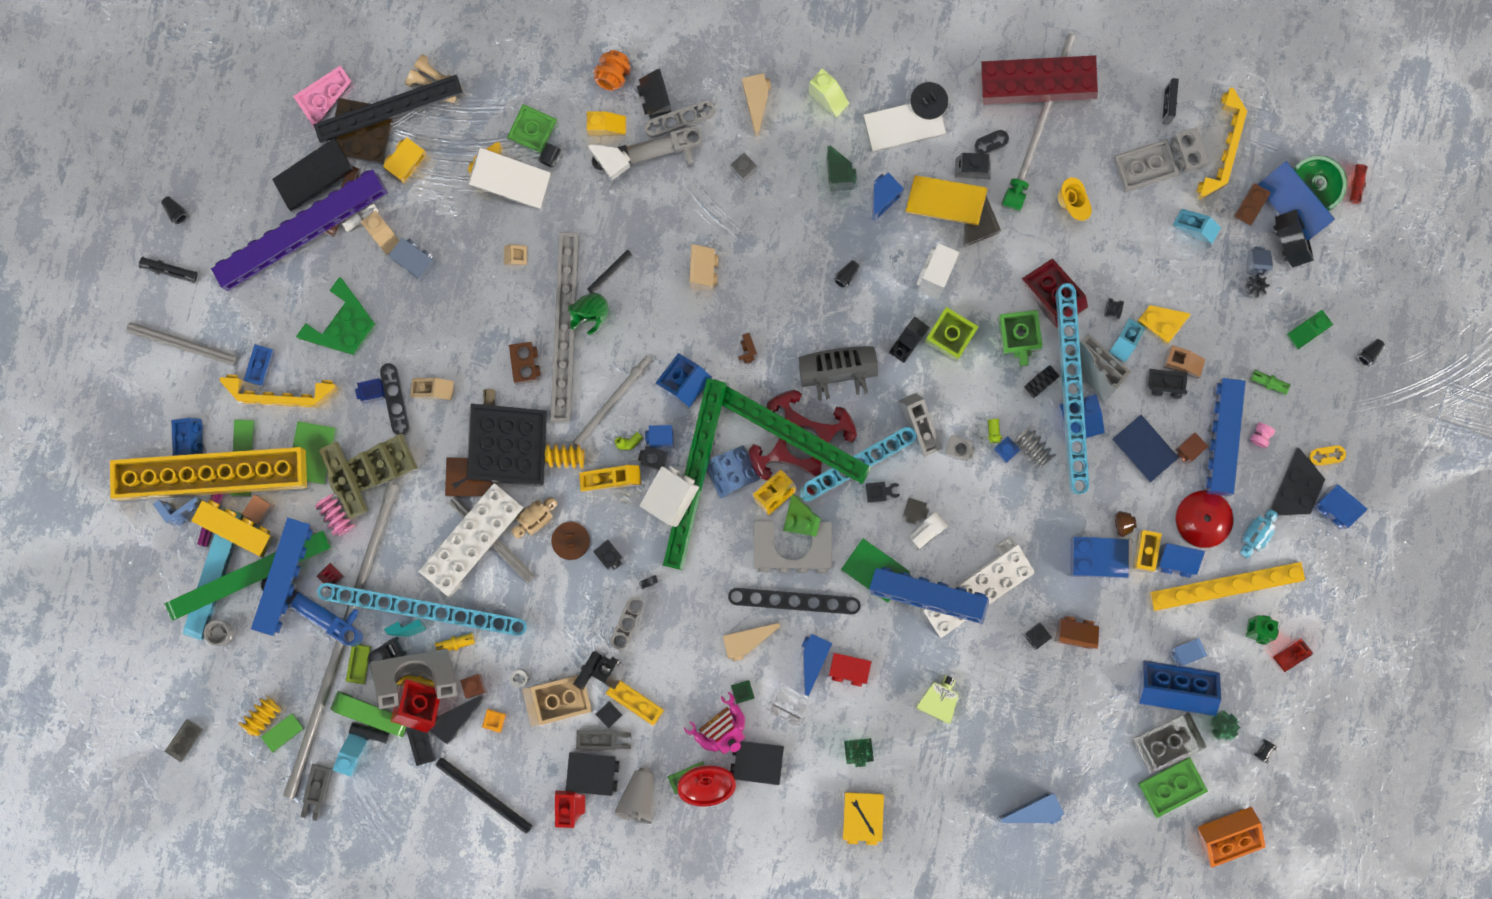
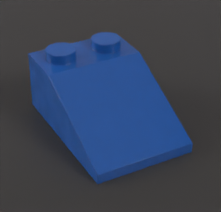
M1072 537L1070 577L1129 578V539Z

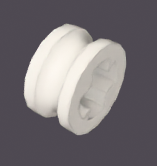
M523 670L513 672L510 678L512 685L518 688L526 685L528 682L527 673ZM517 673L525 677V680H522V684L514 681Z

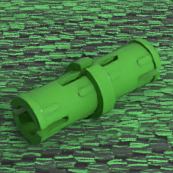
M1257 369L1253 371V376L1250 378L1251 381L1266 386V389L1269 390L1271 388L1284 395L1288 393V388L1291 386L1290 383L1275 378L1274 375L1270 376L1262 373Z

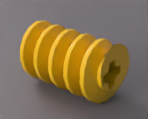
M547 444L545 449V466L548 462L550 468H553L555 463L557 468H561L562 463H564L565 468H568L571 463L572 467L576 469L579 463L580 468L583 469L585 448L582 450L580 444H578L576 450H574L573 445L570 444L568 450H566L565 444H562L561 449H558L557 444H555L553 449H551L550 445Z
M266 694V700L259 698L261 706L254 704L255 712L252 710L248 711L251 717H243L246 723L238 722L240 727L253 737L254 735H261L259 729L265 730L266 726L264 723L270 724V718H276L275 712H281L280 706Z

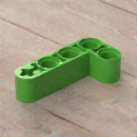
M337 691L330 708L337 714L399 737L404 736L407 728L406 726L390 722L391 711L379 709L378 706L359 700L341 691Z

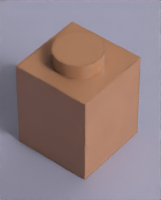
M254 494L242 515L253 521V526L256 523L262 525L274 506Z

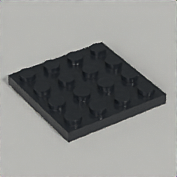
M471 403L466 480L543 486L547 410Z

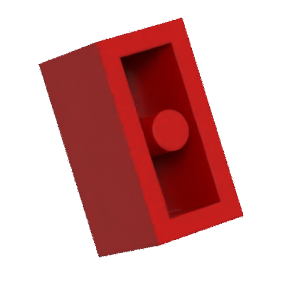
M833 653L828 676H832V681L843 683L845 679L851 681L850 685L862 687V684H867L872 661Z

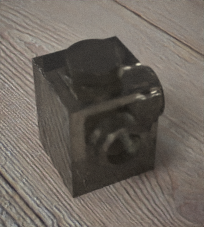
M909 497L902 518H905V522L914 525L917 522L920 523L922 519L926 520L929 511L926 508L927 503Z

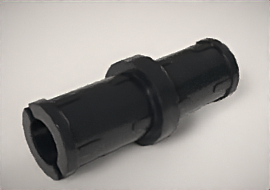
M592 651L585 665L581 666V672L575 682H573L575 687L584 690L603 657L601 654Z
M352 722L348 734L363 737L368 741L375 740L386 744L390 733L378 730L370 725L365 726Z

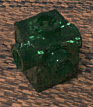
M1220 710L1207 723L1213 729L1211 733L1218 740L1222 739L1223 741L1233 740L1239 734L1237 731L1241 728L1237 724L1239 723L1238 719L1233 714L1229 715L1225 710Z
M871 738L844 741L846 764L864 767L866 762L874 761Z

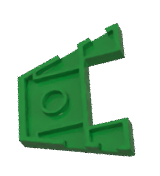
M339 277L329 291L345 302L322 334L305 323L296 337L299 340L354 356L376 324L344 280Z

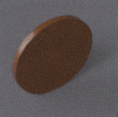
M565 522L554 530L551 539L552 548L559 557L566 560H576L587 552L590 545V537L587 530L581 524Z

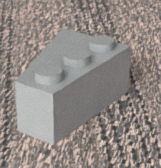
M1087 334L1079 343L1081 373L1103 402H1105L1131 371L1092 336ZM1074 349L1069 354V356H1072L1074 354Z

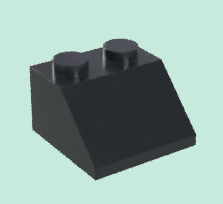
M656 69L640 78V85L637 86L639 97H644L645 103L642 104L644 114H648L649 118L653 119L670 113L671 105L661 70Z

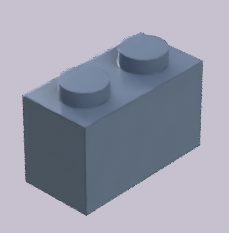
M401 238L388 256L422 281L435 264L431 259L433 256L426 250L422 252L416 248L418 245L411 239L406 241L404 238Z

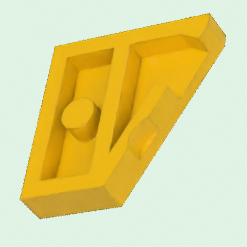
M1149 305L1137 321L1168 344L1191 314Z

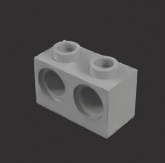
M1197 127L1174 135L1171 141L1172 148L1178 153V165L1180 169L1184 170V173L1206 167L1210 163ZM1183 138H1187L1190 141L1189 146H1185L1182 143ZM1188 156H1194L1196 158V163H1190L1188 161Z

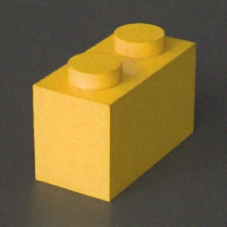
M407 137L398 142L395 147L396 151L386 157L383 166L388 173L403 184L427 155L422 148Z
M1147 530L1139 531L1133 569L1151 573L1155 572L1162 533Z

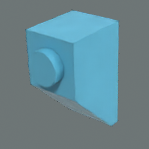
M1181 209L1173 223L1175 227L1192 237L1211 244L1221 229L1210 216L1186 209Z
M1129 318L1109 352L1115 358L1126 362L1136 348L1146 327Z
M349 734L339 751L333 771L349 777L355 776L368 740Z

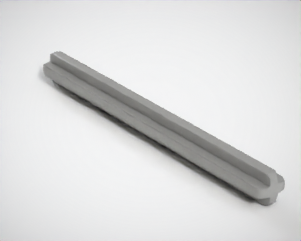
M130 322L126 329L128 333L231 366L236 362L235 355Z
M453 497L450 500L449 504L464 519L470 510L457 497ZM499 539L493 543L491 547L526 583H530L534 579V575Z

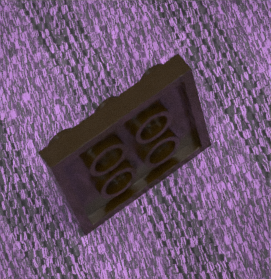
M338 98L335 116L370 105V103ZM393 118L335 139L347 158L384 164Z

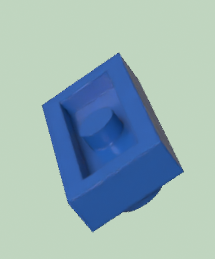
M254 344L243 381L263 387L274 353L273 349Z

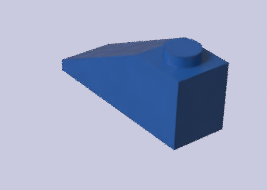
M813 634L810 637L806 636L802 643V647H804V691L808 697L832 646L831 642Z

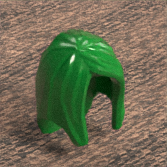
M589 293L582 296L574 304L569 305L567 309L571 316L570 328L572 330L576 329L582 322L596 321L595 326L587 331L588 335L597 332L604 324L609 313L607 300L598 293Z

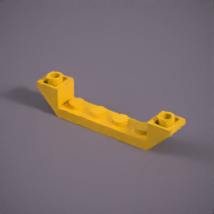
M1231 87L1227 92H1223L1220 102L1223 103L1222 110L1236 113L1233 114L1230 125H1233L1232 131L1228 132L1225 143H1228L1227 150H1223L1221 156L1223 165L1222 168H1218L1216 179L1218 180L1205 177L1202 182L1199 181L1196 193H1199L1198 199L1200 200L1225 187L1231 174L1247 114L1241 99L1235 89Z
M226 374V377H220V382L238 402L244 404L318 408L338 390V386L333 384V381L321 380V383H315L314 398L310 394H301V397H293L291 393H282V396H274L273 392H263V395H255V391H244V394H242L243 380L237 378L238 375Z

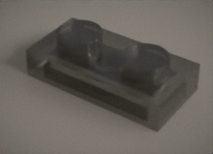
M186 719L164 752L182 762L204 729L191 720Z

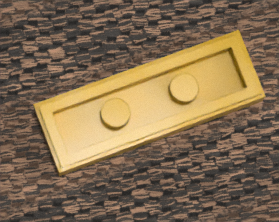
M621 680L615 689L609 687L605 693L652 726L655 725L664 709Z

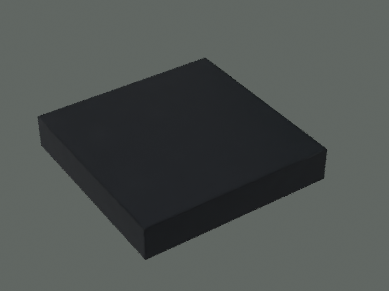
M1172 78L1165 87L1162 123L1169 125L1176 116L1179 82L1177 78Z

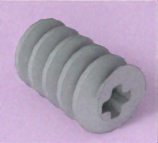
M1029 427L1015 439L1014 443L1021 442L1019 449L1026 448L1024 455L1031 454L1029 461L1036 460L1034 467H1042L1056 454L1049 455L1051 448L1044 449L1046 442L1039 443L1041 436L1034 437L1036 430L1029 431Z

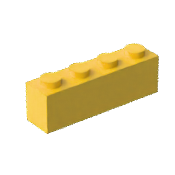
M210 499L208 502L201 501L191 520L192 522L260 557H264L274 536L270 535V530L262 526L259 529L252 526L253 521L245 517L241 520L235 517L237 513L227 508L225 511L219 509V504Z

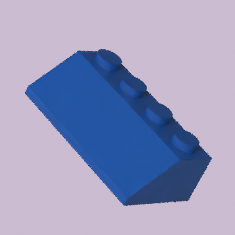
M1143 660L1139 685V704L1216 716L1221 702L1219 672Z

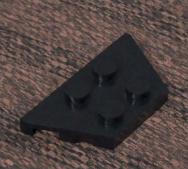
M1298 447L1294 450L1269 510L1272 509L1278 515L1311 514L1325 482L1323 475Z

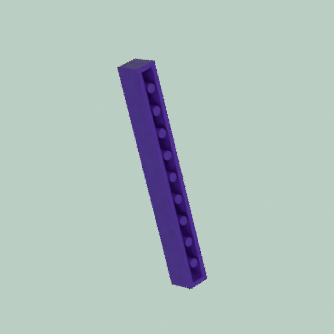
M367 170L356 180L345 183L343 188L330 192L325 199L314 202L309 209L299 211L291 220L283 221L278 228L265 232L260 239L250 241L247 247L234 251L229 258L218 261L211 270L220 287L229 291L388 194V191L378 173L374 170Z

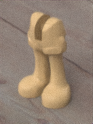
M423 54L414 65L415 69L428 74L437 81L451 76H445L432 68L428 63V57ZM411 69L405 81V85L408 87L414 84L424 86L433 83L414 69ZM452 97L443 101L454 104L457 98Z

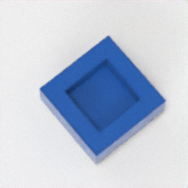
M1009 436L993 449L1005 463L1020 451L1019 447Z

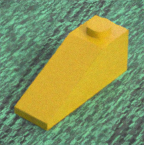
M624 465L579 473L581 492L642 485L640 466Z

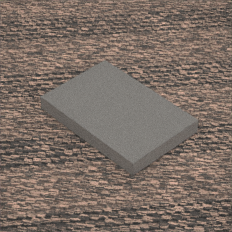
M1168 139L1113 157L1125 193L1180 175Z

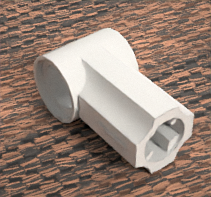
M934 512L923 522L921 527L909 536V539L920 549L934 536L939 535L948 525L937 512Z

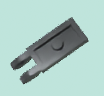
M577 730L576 749H631L629 744H615L616 737L628 738L631 737V732Z
M312 764L303 798L302 818H306L309 804H313L315 809L312 819L318 821L332 768Z

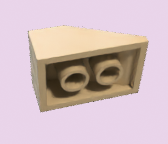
M578 675L522 689L531 727L592 712L586 686L584 690H580L573 685Z

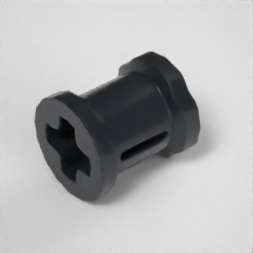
M1263 739V744L1258 752L1254 753V756L1269 764L1271 755L1278 747Z

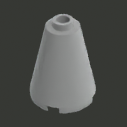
M639 768V770L634 771L615 809L616 816L625 820L632 819L637 823L651 824L653 820L654 775L650 773L651 770Z

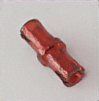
M1363 164L1355 166L1354 178L1351 181L1352 189L1349 202L1353 204L1362 203L1363 191L1366 188L1365 178L1368 166Z

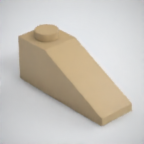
M764 73L742 78V85L755 137L760 134L768 99V90L771 89L769 78L765 79Z
M780 623L724 635L723 639L728 659L732 658L733 662L743 660V655H747L780 628Z

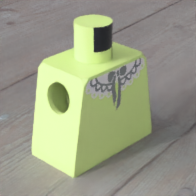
M945 675L941 685L933 682L915 708L950 724L959 695L952 691L956 680Z

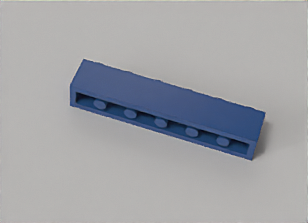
M1222 378L1219 383H1216L1215 394H1218L1217 402L1215 401L1213 405V413H1216L1215 420L1211 424V431L1214 434L1213 439H1210L1209 450H1212L1211 458H1208L1207 469H1210L1209 477L1207 476L1205 480V488H1208L1207 494L1229 497L1234 494L1246 384L1244 380Z
M287 517L251 630L271 636L280 633L283 622H280L282 614L286 615L289 606L286 601L288 596H292L295 585L292 584L293 579L299 576L301 566H298L300 558L304 559L307 548L304 546L306 540L310 541L313 529H310V524Z
M886 567L875 569L869 588L870 593L875 596L982 625L989 606V599L983 593L975 592L972 594L961 587L954 589L942 582H937V584L931 583L929 579L924 577L916 579L908 573H894L892 569Z

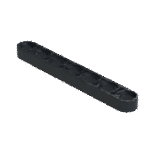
M734 588L728 594L730 603L736 606L848 615L858 613L861 608L860 601L857 598L746 588ZM739 591L742 594L740 602H734L731 599L733 592ZM753 593L761 595L760 603L754 604L751 602L750 597ZM771 595H779L781 602L778 605H772L769 600ZM791 596L799 597L800 604L797 607H792L789 604ZM815 597L819 600L817 608L809 607L808 600ZM830 599H836L838 601V608L835 610L829 609L827 602ZM850 600L855 601L858 605L857 609L852 612L846 607L847 602Z

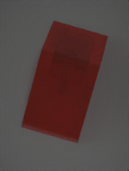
M1297 638L1275 654L1273 658L1282 670L1286 672L1314 653L1302 638Z

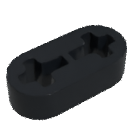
M1004 130L992 132L977 139L974 150L980 154H990L1000 150L1008 144L1009 135ZM997 135L1005 138L1002 144L1000 141L993 143L997 139ZM980 142H982L984 145L990 143V145L986 147V151L978 148L980 146Z

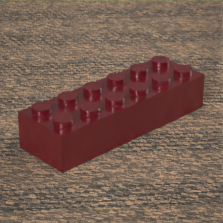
M1096 55L981 61L983 105L1097 99L1098 96Z

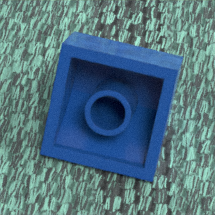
M889 172L885 176L881 174L874 181L872 193V220L874 222L902 197L904 188Z
M678 353L656 381V384L675 399L690 407L705 388L707 378L711 379L712 376L698 364Z
M1097 394L1084 397L1086 438L1105 433ZM1073 403L1070 404V412L1076 414L1078 406ZM1059 404L1057 410L1065 433L1063 404ZM1077 423L1071 424L1072 432L1078 433L1079 425Z
M1338 484L1328 487L1315 503V506L1318 507L1317 511L1325 517L1329 516L1333 520L1332 523L1339 529L1349 528L1368 510V508Z
M1165 543L1160 545L1156 568L1161 569V573L1172 574V572H1178L1181 577L1191 578L1192 575L1198 574L1205 551Z

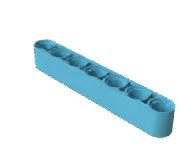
M910 427L902 428L853 457L873 467L913 443L916 439V432ZM902 434L907 435L909 440L905 441ZM886 443H890L893 446V450L888 449ZM871 451L877 454V459L871 456ZM831 468L802 486L800 497L805 501H812L851 478L848 476L843 477L839 474V471ZM823 478L829 480L830 486L823 483ZM807 487L813 489L814 495H810L807 492Z
M231 510L237 513L235 517L243 519L244 515L242 513ZM214 534L197 588L226 575L235 547L234 543ZM217 601L189 613L184 625L183 635L203 640L204 629L210 623Z

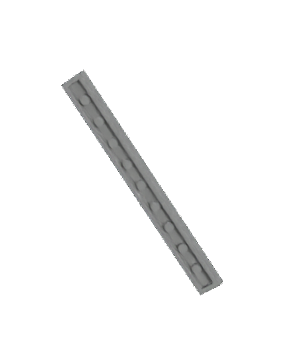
M559 232L551 422L570 423L574 330L570 328L571 316L567 309L569 305L576 302L578 233Z

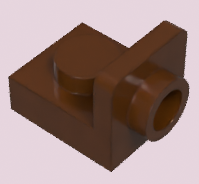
M750 333L742 335L743 340L740 342L743 351H748V353L738 357L740 363L743 361L744 364L755 361L754 357L758 356Z

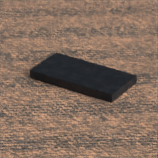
M333 138L272 180L287 208L293 211L352 172L353 168L338 141Z

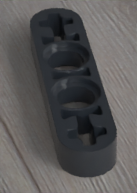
M386 363L380 369V376L391 428L396 435L403 434L406 436L410 431V424L399 372L396 366ZM388 367H390L391 370H394V372L391 373L392 380L396 379L397 382H389L386 384V381H390L389 376L387 374H384V372L387 371ZM392 385L398 387V393L395 396L388 394V388ZM400 404L402 406L400 414H393V405ZM404 416V419H401V423L406 425V428L400 433L399 430H396V427L399 426L398 420L394 421L393 418Z

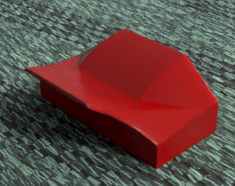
M555 790V827L574 828L577 819L585 813V795L571 791Z

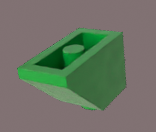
M1320 310L1286 335L1298 350L1333 326V323L1325 312Z

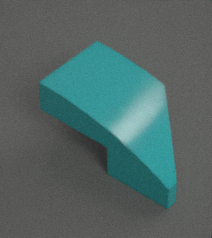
M417 619L404 627L398 621L384 630L387 635L409 637L427 629L424 623Z

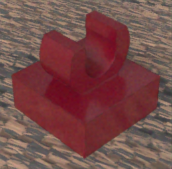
M329 563L316 577L322 583L337 585L345 576L332 563Z

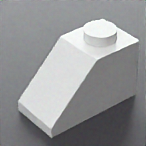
M593 144L588 146L591 154L611 180L630 168L628 162L630 158L625 151L620 152L618 148Z

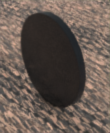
M922 83L911 94V108L920 118L927 120L936 119L946 111L948 95L945 89L937 83Z

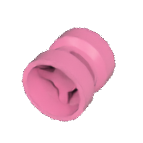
M1259 422L1256 426V432L1252 434L1250 441L1260 447L1267 448L1270 443L1269 439L1274 435L1275 429Z

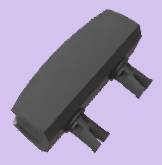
M874 346L837 348L798 357L802 387L816 385L818 400L822 401V392H824L826 400L830 398L828 383L854 380L856 395H860V386L865 395L868 393L865 378L878 376V362Z

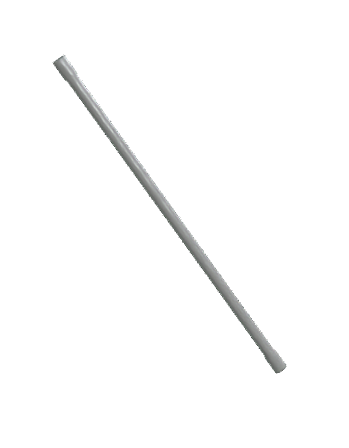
M387 484L383 502L354 588L364 589L392 503L399 488L395 484ZM348 605L343 619L346 620L353 609H357V606ZM338 640L335 642L291 776L288 779L283 794L286 798L294 799L299 786V780L345 646Z

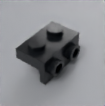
M1148 369L1146 392L1156 397H1163V394L1170 395V398L1182 399V396L1187 395L1188 373Z

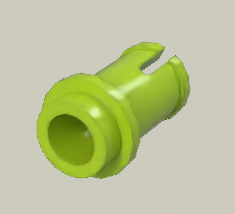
M999 419L987 420L989 432L987 440H989V443L1001 442L1002 436H1000Z

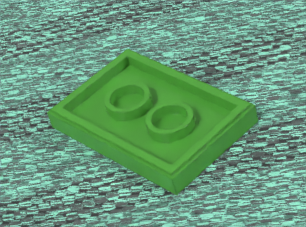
M297 421L292 448L301 447L306 450L307 482L325 485L328 470L319 450L334 442L336 428Z
M1190 757L1138 783L1155 818H1159L1208 792Z

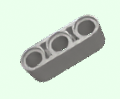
M632 597L627 601L611 637V645L617 650H623L628 646L644 611V602L639 597ZM635 600L641 603V608L638 611H632L630 608L631 603ZM626 618H630L633 621V626L630 629H625L622 625L623 620ZM617 636L625 638V644L621 647L615 645V638Z

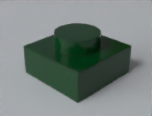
M749 680L731 685L736 704L755 699Z

